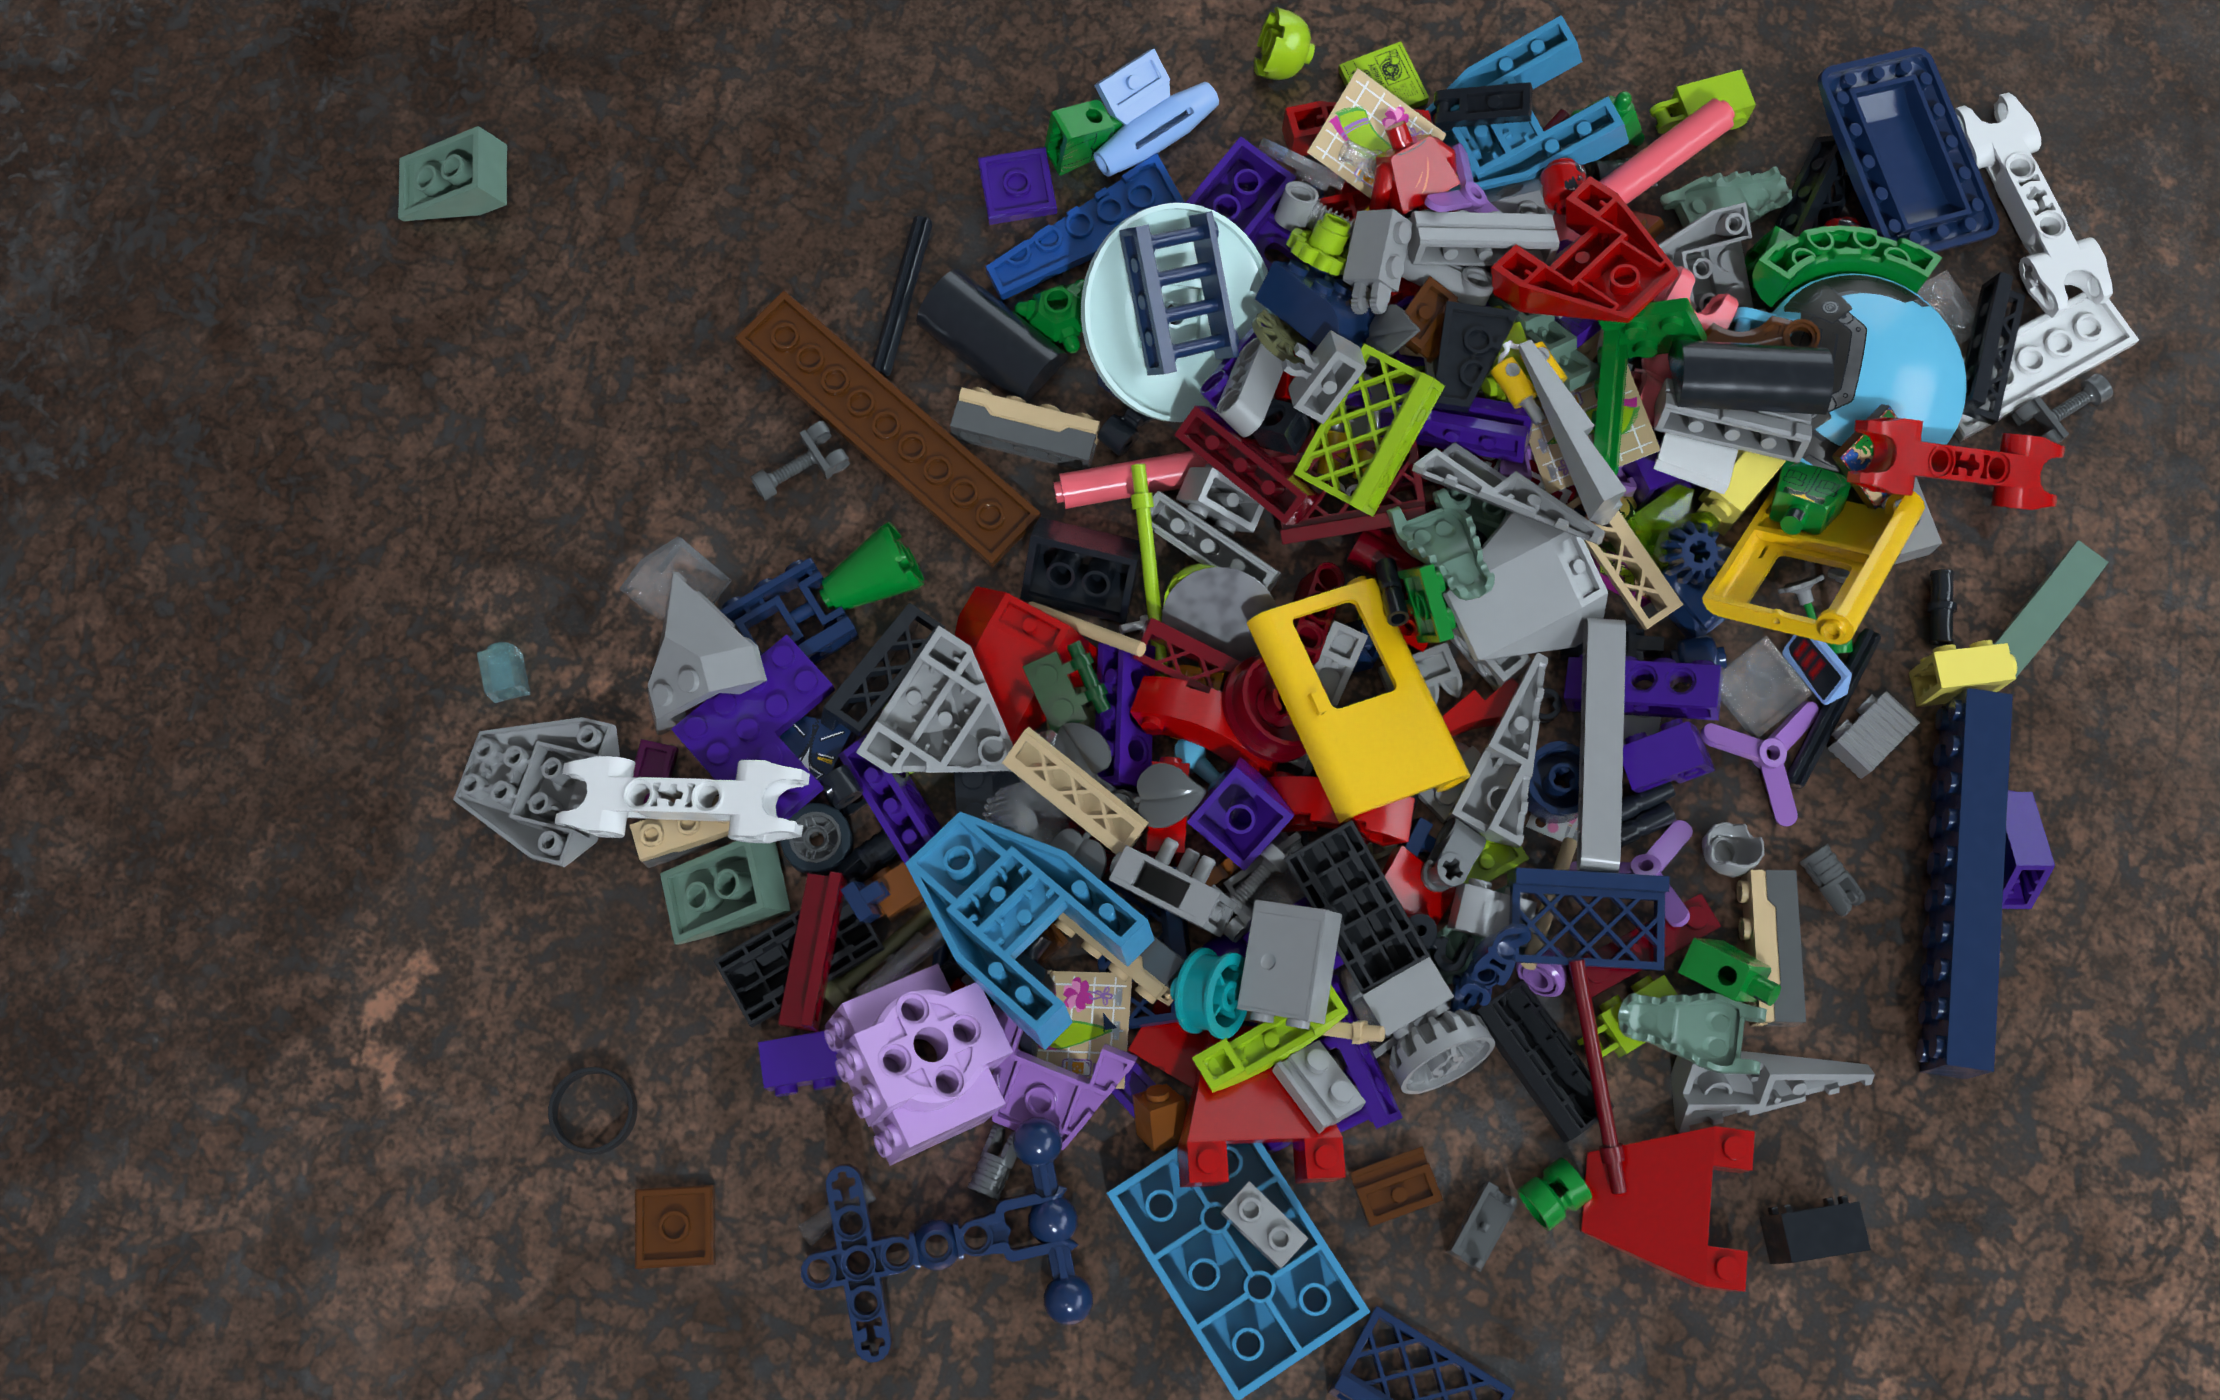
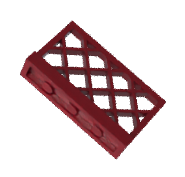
M1374 440L1356 444L1357 450L1366 449L1373 455L1376 452L1373 449L1376 447ZM1415 440L1410 449L1409 460L1402 469H1399V474L1391 483L1373 517L1360 510L1346 511L1350 506L1345 503L1339 513L1330 514L1319 506L1327 494L1323 490L1298 524L1285 525L1281 522L1282 545L1391 527L1386 510L1397 506L1401 508L1406 521L1429 513L1422 477L1413 472L1414 477L1406 472L1411 463L1413 468L1414 463L1419 460L1417 441ZM1349 447L1332 452L1333 458L1342 464L1339 469L1351 466L1349 464L1352 459L1351 452L1345 460L1337 455L1350 452ZM1305 452L1297 453L1296 456L1285 455L1273 458L1280 464L1288 462L1299 464ZM1321 457L1315 458L1306 473L1312 474L1315 477L1321 476L1313 470ZM1402 476L1415 484L1417 500L1402 502L1391 494V491ZM1332 480L1324 482L1333 487ZM1387 497L1395 502L1394 504L1382 505ZM1315 509L1323 514L1322 516L1310 517Z

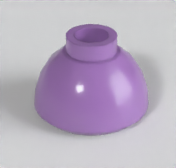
M1555 947L1565 957V954L1559 948ZM1547 950L1541 956L1554 955L1549 950ZM1516 963V972L1519 979L1524 980L1532 992L1545 997H1556L1563 992L1568 977L1566 965L1537 964L1535 970H1528L1521 963Z

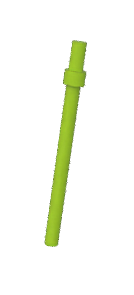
M1146 464L1131 465L1134 494L1131 495L1132 510H1136L1147 615L1148 619L1152 617L1162 622L1150 509L1154 507L1153 494L1148 491ZM1150 639L1151 645L1155 646V660L1167 658L1166 647ZM1155 670L1154 676L1168 677Z

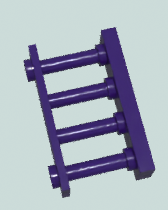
M1338 975L1332 976L1331 985L1348 1010V1014L1340 1021L1349 1023L1358 1021ZM1249 1022V1023H1250L1249 1026H1258V1025H1260V1024H1258V1023ZM1323 1036L1309 1044L1311 1045L1320 1040L1327 1051L1334 1048L1340 1050L1346 1062L1343 1072L1351 1083L1357 1086L1359 1093L1366 1101L1361 1110L1336 1123L1340 1132H1344L1367 1120L1373 1122L1375 1128L1378 1129L1403 1118L1368 1042L1359 1045L1352 1044V1039Z

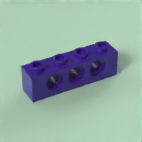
M1098 643L1097 678L1100 684L1104 683L1108 693L1105 695L1111 708L1100 714L1096 711L1095 730L1109 744L1112 760L1107 769L1097 774L1112 786L1118 787L1119 790L1137 793V781L1140 775L1152 765V735L1144 732L1130 713L1143 676H1154L1155 670L1131 659L1133 655L1131 653L1104 643ZM1147 644L1144 655L1155 660V646Z
M1583 654L1579 655V657H1568L1564 700L1567 710L1571 712H1581ZM1625 656L1624 715L1719 721L1723 681L1721 665H1715L1708 660L1676 663L1675 660L1669 658L1639 661L1635 657ZM1642 680H1648L1653 683L1646 690H1638L1634 687ZM1680 682H1686L1691 685L1690 689L1685 692H1676L1672 688Z
M866 733L838 756L843 764L848 765L864 791L863 797L901 859L906 863L942 827L908 772L887 773L856 753L866 738Z

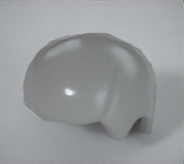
M1721 822L1712 825L1702 838L1701 845L1705 861L1714 871L1727 877L1744 875L1749 870H1753L1765 855L1762 837H1753L1748 832L1746 824Z

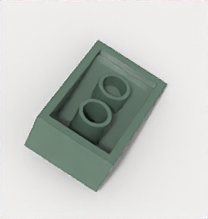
M479 126L399 158L398 219L402 221L478 216L507 205V144Z
M735 841L660 873L674 944L677 945L761 924L791 911L776 842L748 843Z

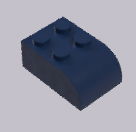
M1290 259L1289 262L1274 261L1255 297V300L1317 347L1331 330L1362 348L1364 344H1367L1366 338L1369 337V327L1375 317L1370 306L1366 313L1354 314L1355 312L1351 308L1353 292L1351 285L1343 280L1334 279L1328 273L1314 268L1308 263H1302L1294 259Z

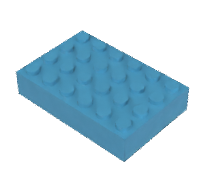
M1262 1143L1227 1144L1229 1182L1220 1186L1180 1187L1178 1147H1176L1106 1194L1233 1399L1241 1400L1369 1314L1370 1310ZM1249 1181L1309 1238L1281 1269H1277L1220 1214Z

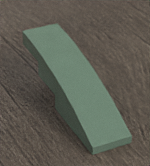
M1492 291L1488 300L1491 307L1500 305L1503 309L1517 311L1495 296ZM1519 312L1515 323L1521 322L1527 341L1532 340L1534 344L1540 341L1544 342L1568 377L1564 385L1570 392L1599 378V366L1577 350V337L1557 323L1555 316Z
M2079 540L2073 544L2028 597L2030 599L2007 624V628L1993 643V645L2008 643L2010 654L2015 657L2017 662L2016 677L2060 626L2109 563Z

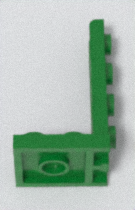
M1688 298L1650 302L1629 323L1598 320L1604 334L1603 345L1598 347L1597 351L1600 378H1596L1594 384L1595 395L1598 401L1597 410L1592 412L1591 421L1595 425L1593 428L1595 432L1593 445L1615 475L1618 474L1628 358H1651L1658 354L1669 353L1675 340L1707 341V335Z
M1434 564L1397 571L1399 579L1403 578L1409 598L1406 600L1409 614L1414 615L1419 635H1416L1417 642L1440 643L1454 639L1452 629L1456 628V621L1451 608L1448 607L1443 596V592L1448 588V585L1444 581L1439 570L1435 571Z

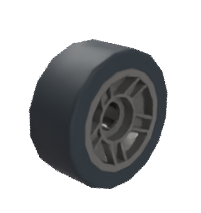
M821 803L807 804L788 819L789 821H795L798 825H803L802 837L780 840L784 856L797 871L805 875L810 873L823 876L829 875L830 872H835L834 868L853 852L854 843L853 833L846 818L839 810ZM821 833L824 837L823 843L819 846H813L809 838L814 839Z

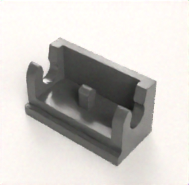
M1489 1181L1483 1183L1445 1252L1476 1271L1481 1272L1516 1208L1518 1200L1513 1196L1500 1192L1499 1187Z

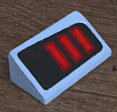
M1793 635L1784 647L1782 655L1821 703L1828 705L1847 695L1852 673L1828 644Z

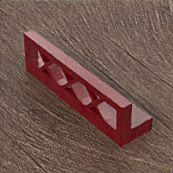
M1152 617L1145 622L1140 632L1142 636L1139 641L1147 645L1149 639L1165 646L1169 657L1158 661L1144 654L1141 657L1136 655L1131 657V659L1170 678L1188 681V687L1205 693H1209L1211 688L1214 689L1210 678L1211 674L1220 672L1224 673L1225 677H1228L1230 672L1241 663V661ZM1185 656L1199 663L1202 673L1192 677L1182 674L1177 658ZM1171 661L1172 666H1173L1174 669H1172V668H1170V667H1168V666H1166V665H1164V664H1162V663ZM1204 677L1206 685L1196 681V679Z
M830 872L829 876L810 873L807 875L778 1022L780 1026L816 1032L819 1030L844 900L841 889L847 885V881L842 873Z

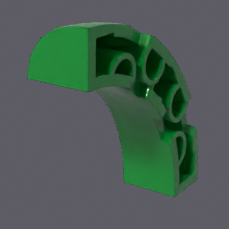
M1825 226L1804 230L1797 237L1787 241L1783 239L1776 243L1758 260L1752 278L1754 288L1759 297L1770 307L1785 294L1820 278L1837 274L1855 273L1878 276L1894 281L1917 293L1942 257L1905 238L1894 241L1878 236L1875 229L1857 226Z

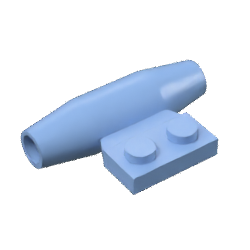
M1155 49L1146 51L1096 83L1094 86L1109 115L1123 124L1110 139L1094 152V160L1100 171L1107 177L1142 163L1190 133L1219 105V98L1214 88L1208 82H1202L1170 96V78Z

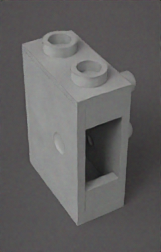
M1169 837L1165 838L1155 859L1127 845L1123 852L1116 854L1110 866L1112 874L1109 880L1221 938L1238 903L1205 884L1216 864L1214 859L1203 855L1192 877H1190L1200 854L1187 848L1177 868L1170 867L1169 864L1179 843Z
M1255 900L1237 1009L1250 1011V1020L1274 1023L1275 1016L1287 1018L1285 1026L1309 1030L1310 1022L1325 1024L1342 914L1325 909Z

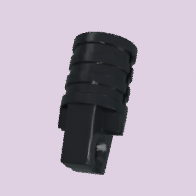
M882 828L872 838L863 842L861 846L856 847L834 870L836 873H842L847 881V885L853 881L863 882L887 867L888 864L893 863L900 855Z

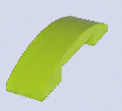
M1331 985L1325 1024L1310 1022L1308 1030L1285 1026L1287 1018L1275 1016L1274 1023L1264 1022L1231 1042H1228L1225 1038L1192 1057L1213 1093L1245 1081L1273 1067L1277 1062L1287 1059L1290 1055L1303 1049L1336 1025L1348 1014V1010Z

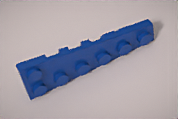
M1156 153L1122 175V179L1108 189L1104 187L1094 194V198L1080 207L1075 206L1066 212L1067 216L1053 225L1048 224L1036 232L1032 238L1024 240L985 266L986 273L1001 301L1091 260L1106 236L1123 220L1136 212L1161 204L1185 202Z

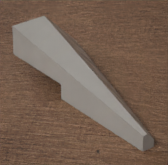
M1528 340L1521 343L1518 349L1589 521L1598 525H1606L1622 507L1623 504L1620 499L1627 490L1588 438L1595 425L1533 341Z
M1455 442L1442 452L1437 448L1433 449L1413 465L1412 471L1428 481L1600 545L1606 533L1604 530L1517 471L1509 477H1505Z
M1539 652L1535 654L1476 762L1471 772V777L1466 781L1446 818V821L1452 817L1458 818L1485 837L1487 841L1516 848L1522 845L1524 839L1523 828L1525 815L1528 810L1529 802H1527L1530 779L1533 774L1540 724L1538 720L1540 705L1544 695L1545 669L1548 664V657Z
M1741 1051V1059L1761 1062L1760 1075L1721 1074L1696 1066L1677 1055L1671 1072L1675 1127L1679 1133L1689 1132L1690 1125L1709 1121L1712 1125L1724 1123L1723 1117L1744 1111L1749 1116L1805 1102L1806 1095L1825 1091L1828 1095L1839 1093V1087L1861 1082L1865 1086L1871 1085L1875 1073L1868 1064Z

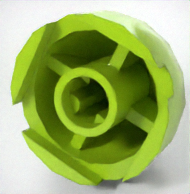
M1275 7V13L1270 12L1258 39L1257 47L1262 48V60L1255 57L1254 72L1257 76L1267 79L1283 80L1299 73L1304 63L1309 64L1311 62L1315 45L1310 43L1311 32L1307 23L1299 15L1289 10Z

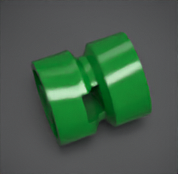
M1559 1157L1543 1169V1178L1533 1177L1517 1189V1193L1527 1210L1547 1231H1550L1566 1219L1567 1209L1576 1211L1592 1199V1194L1582 1177L1562 1157ZM1556 1187L1562 1194V1197L1559 1198L1552 1188Z

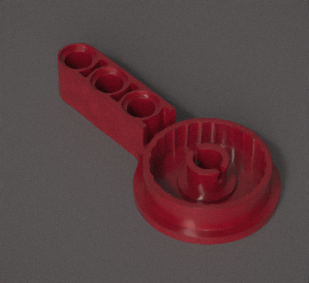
M1324 562L1301 579L1293 602L1343 587L1345 582L1343 572L1333 563ZM1337 606L1293 620L1294 627L1312 665L1319 661ZM1257 655L1242 661L1228 675L1222 692L1224 716L1235 737L1250 753L1271 762H1290L1307 754L1262 656Z

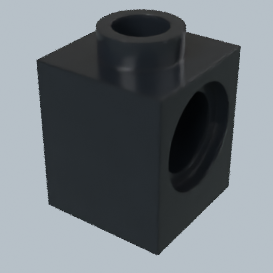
M1272 398L1264 421L1253 435L1262 448L1296 456L1313 427L1307 415L1293 408L1292 403Z

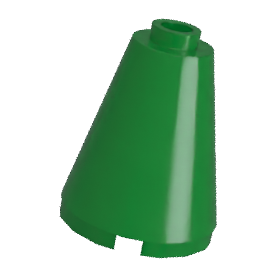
M888 521L881 525L822 580L823 588L819 592L829 609L842 607L845 611L912 591L924 585L922 582L924 580L923 574L909 547L905 548L901 541H897L902 536L892 523Z

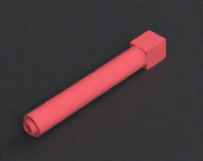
M1711 99L1599 182L1618 193L1623 201L1628 204L1734 126L1733 118L1735 117L1732 107L1724 100ZM1557 212L1553 215L1559 241L1565 239L1575 241L1581 237V235L1566 226V215H1560Z
M1311 423L1313 428L1298 453L1306 451L1315 435L1313 423ZM1251 439L1252 442L1259 446L1256 439ZM1260 447L1271 457L1289 455ZM1193 450L1060 473V481L1053 482L1056 502H1064L1065 509L1131 498V495L1134 494L1131 465L1146 464L1149 493L1152 492L1153 494L1158 490L1164 492L1181 489L1190 467H1205L1209 463ZM1295 462L1281 464L1291 473H1294L1298 466ZM1317 462V464L1315 465V467L1313 468V470H1316V469H1317L1318 462Z

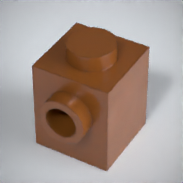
M904 862L893 869L890 866L885 867L871 878L873 882H883L891 894L877 905L883 914L882 916L886 914L891 923L924 902Z
M1167 1083L1152 1085L1145 1091L1133 1094L1137 1136L1153 1152L1179 1144L1188 1110V1103L1184 1096L1179 1095Z

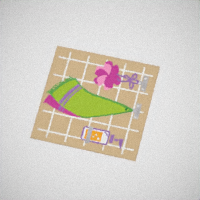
M1357 68L1307 153L1371 199L1374 173L1377 167L1376 157L1392 148L1385 131L1386 128L1405 121L1411 137L1431 134L1433 137L1443 141L1446 133Z
M1628 364L1619 467L1661 451ZM1595 381L1570 392L1590 420L1592 412L1597 410L1598 400L1594 390ZM1534 400L1540 408V410L1542 411V413L1544 414V416L1546 417L1540 400ZM1547 417L1538 425L1533 423L1529 444L1546 492L1551 494L1574 485ZM1593 429L1588 435V438L1592 443H1594L1595 435Z
M1051 971L1050 976L1056 985V996L1065 1003L1073 1023L1046 1050L1039 1045L1037 1058L1091 1079L1105 1044L1127 1052L1132 978L1129 977L1125 982L1114 973ZM1103 1013L1117 1028L1104 1029ZM1125 1076L1115 1089L1125 1088Z

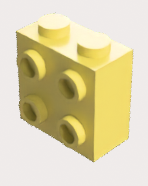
M1738 450L1730 484L1725 494H1720L1706 488L1698 498L1702 505L1695 514L1700 517L1701 522L1708 524L1709 530L1720 532L1724 536L1766 488L1786 460Z
M1983 640L1969 645V648L1956 649V645L1953 644L1936 647L1932 650L1933 653L1920 659V664L1909 672L1916 707L1946 704L1966 688L1998 692L2016 679L2017 662L2015 657L2010 654L2008 643L1993 645L1992 640Z

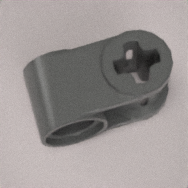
M1452 817L1438 833L1435 845L1422 866L1421 880L1424 886L1433 892H1443L1449 889V887L1463 884L1475 860L1483 851L1486 838L1458 818Z

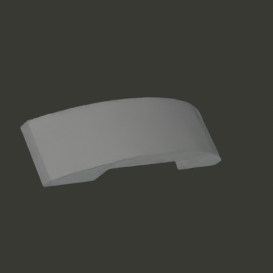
M1335 620L1327 635L1319 661L1314 666L1331 705H1338L1369 636ZM1305 754L1289 763L1305 769L1309 757Z

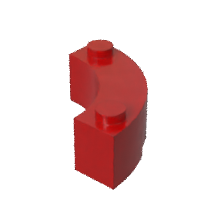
M1143 676L1130 713L1146 734L1166 735L1192 742L1217 754L1230 765L1240 756L1261 775L1273 776L1278 762L1267 761L1253 755L1243 747L1233 734L1224 716L1222 692L1211 688L1209 693L1188 688L1186 687L1188 681L1182 679Z
M1280 771L1274 772L1272 777H1266L1295 814L1280 833L1290 831L1316 832L1317 826L1335 829L1346 823H1339L1318 777L1294 776L1293 774ZM1407 797L1356 815L1348 821L1352 820L1363 840L1382 846L1409 842L1415 798Z

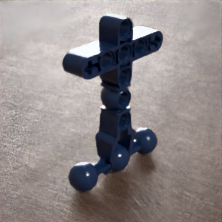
M1044 1117L1027 1119L1017 1127L1013 1136V1148L1016 1156L1024 1164L1031 1167L1035 1192L1001 1199L996 1204L995 1211L968 1219L961 1226H959L958 1221L951 1224L944 1220H930L922 1224L916 1232L915 1230L910 1231L909 1237L903 1234H893L874 1238L861 1172L856 1166L841 1164L828 1174L826 1191L837 1247L811 1253L802 1264L801 1278L807 1287L814 1290H824L844 1285L854 1346L862 1360L878 1362L884 1359L892 1344V1333L881 1277L907 1271L912 1265H915V1269H920L922 1266L932 1271H941L951 1267L958 1258L960 1260L965 1259L964 1254L984 1256L1003 1253L1005 1258L1012 1262L1048 1254L1052 1281L1047 1285L1044 1293V1307L1047 1314L1055 1322L1062 1325H1075L1083 1321L1090 1314L1093 1306V1293L1090 1285L1082 1277L1075 1274L1071 1251L1079 1245L1071 1239L1078 1226V1215L1074 1206L1063 1197L1068 1188L1058 1185L1053 1162L1059 1156L1062 1149V1135L1059 1128L1051 1120ZM840 1172H846L847 1178L854 1177L855 1184L849 1187L850 1200L858 1196L860 1204L848 1203L841 1208L837 1207L836 1201H844L845 1199L842 1187L835 1188L834 1181L840 1178ZM1032 1206L1028 1215V1226L1031 1234L1040 1243L1015 1248L1010 1247L1008 1237L1011 1229L1005 1223L1004 1213L1009 1210ZM848 1211L857 1212L863 1220L862 1228L855 1233L845 1231L841 1225V1217ZM979 1226L986 1231L987 1240L982 1246L971 1247L966 1243L964 1235L970 1227ZM934 1234H940L948 1241L947 1251L940 1256H934L926 1249V1240ZM893 1243H902L909 1250V1258L902 1264H895L888 1259L887 1248ZM855 1251L866 1253L870 1259L869 1268L863 1272L853 1271L848 1264V1257L851 1253ZM816 1259L826 1261L831 1269L830 1276L825 1280L818 1281L814 1279L809 1272V1266L812 1261ZM862 1291H869L876 1296L877 1307L870 1312L861 1311L856 1306L855 1297ZM880 1316L882 1322L875 1321L874 1331L875 1336L883 1338L884 1341L880 1343L878 1351H872L871 1345L863 1344L869 1336L868 1324L866 1323L860 1327L858 1321L869 1322Z

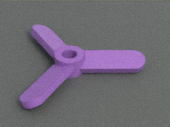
M1457 143L1452 146L1456 152L1457 173L1461 188L1456 191L1428 194L1424 201L1425 205L1436 212L1465 210L1475 213H1489L1499 211L1487 200L1482 188L1474 183L1469 158L1463 145Z
M1810 701L1802 702L1765 740L1713 723L1703 727L1700 736L1705 744L1750 759L1756 767L1761 769L1776 823L1780 826H1791L1796 822L1798 813L1784 762L1787 758V751L1819 716L1817 704ZM1767 749H1768V750L1770 751V753H1771V758H1770V759L1768 758L1767 753H1766V752H1767Z
M1682 820L1673 822L1646 854L1636 856L1631 862H1620L1618 873L1663 876L1662 871L1691 838L1693 833L1692 827ZM1577 861L1571 863L1569 871H1577ZM1669 884V892L1665 893V919L1671 926L1681 927L1689 921L1690 913Z

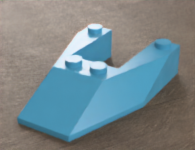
M1560 15L1468 67L1447 89L1531 82L1532 88L1535 89L1583 61L1578 43L1563 16ZM1609 96L1546 131H1543L1533 111L1530 122L1453 127L1449 131H1443L1446 133L1443 140L1444 143L1451 148L1457 143H1461L1465 148L1470 162L1473 181L1482 190L1539 177L1548 164L1556 159L1570 158L1580 165L1597 161L1629 143L1625 124ZM1434 102L1426 109L1429 110L1432 123L1433 116L1437 113V107L1434 106ZM1454 105L1451 111H1459V105ZM1460 184L1449 191L1459 190L1461 188Z
M959 812L905 863L957 964L1019 1028L1044 1050L1073 1022L1065 1003L1015 960L1062 913H1065L1127 967L1155 940L1148 919L1066 851L963 812Z

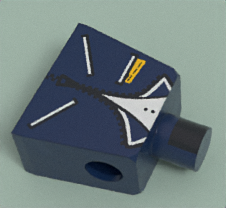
M803 716L780 735V739L820 782L825 775L844 765L838 755L855 742L856 734L841 724H838L834 731L821 724V719Z

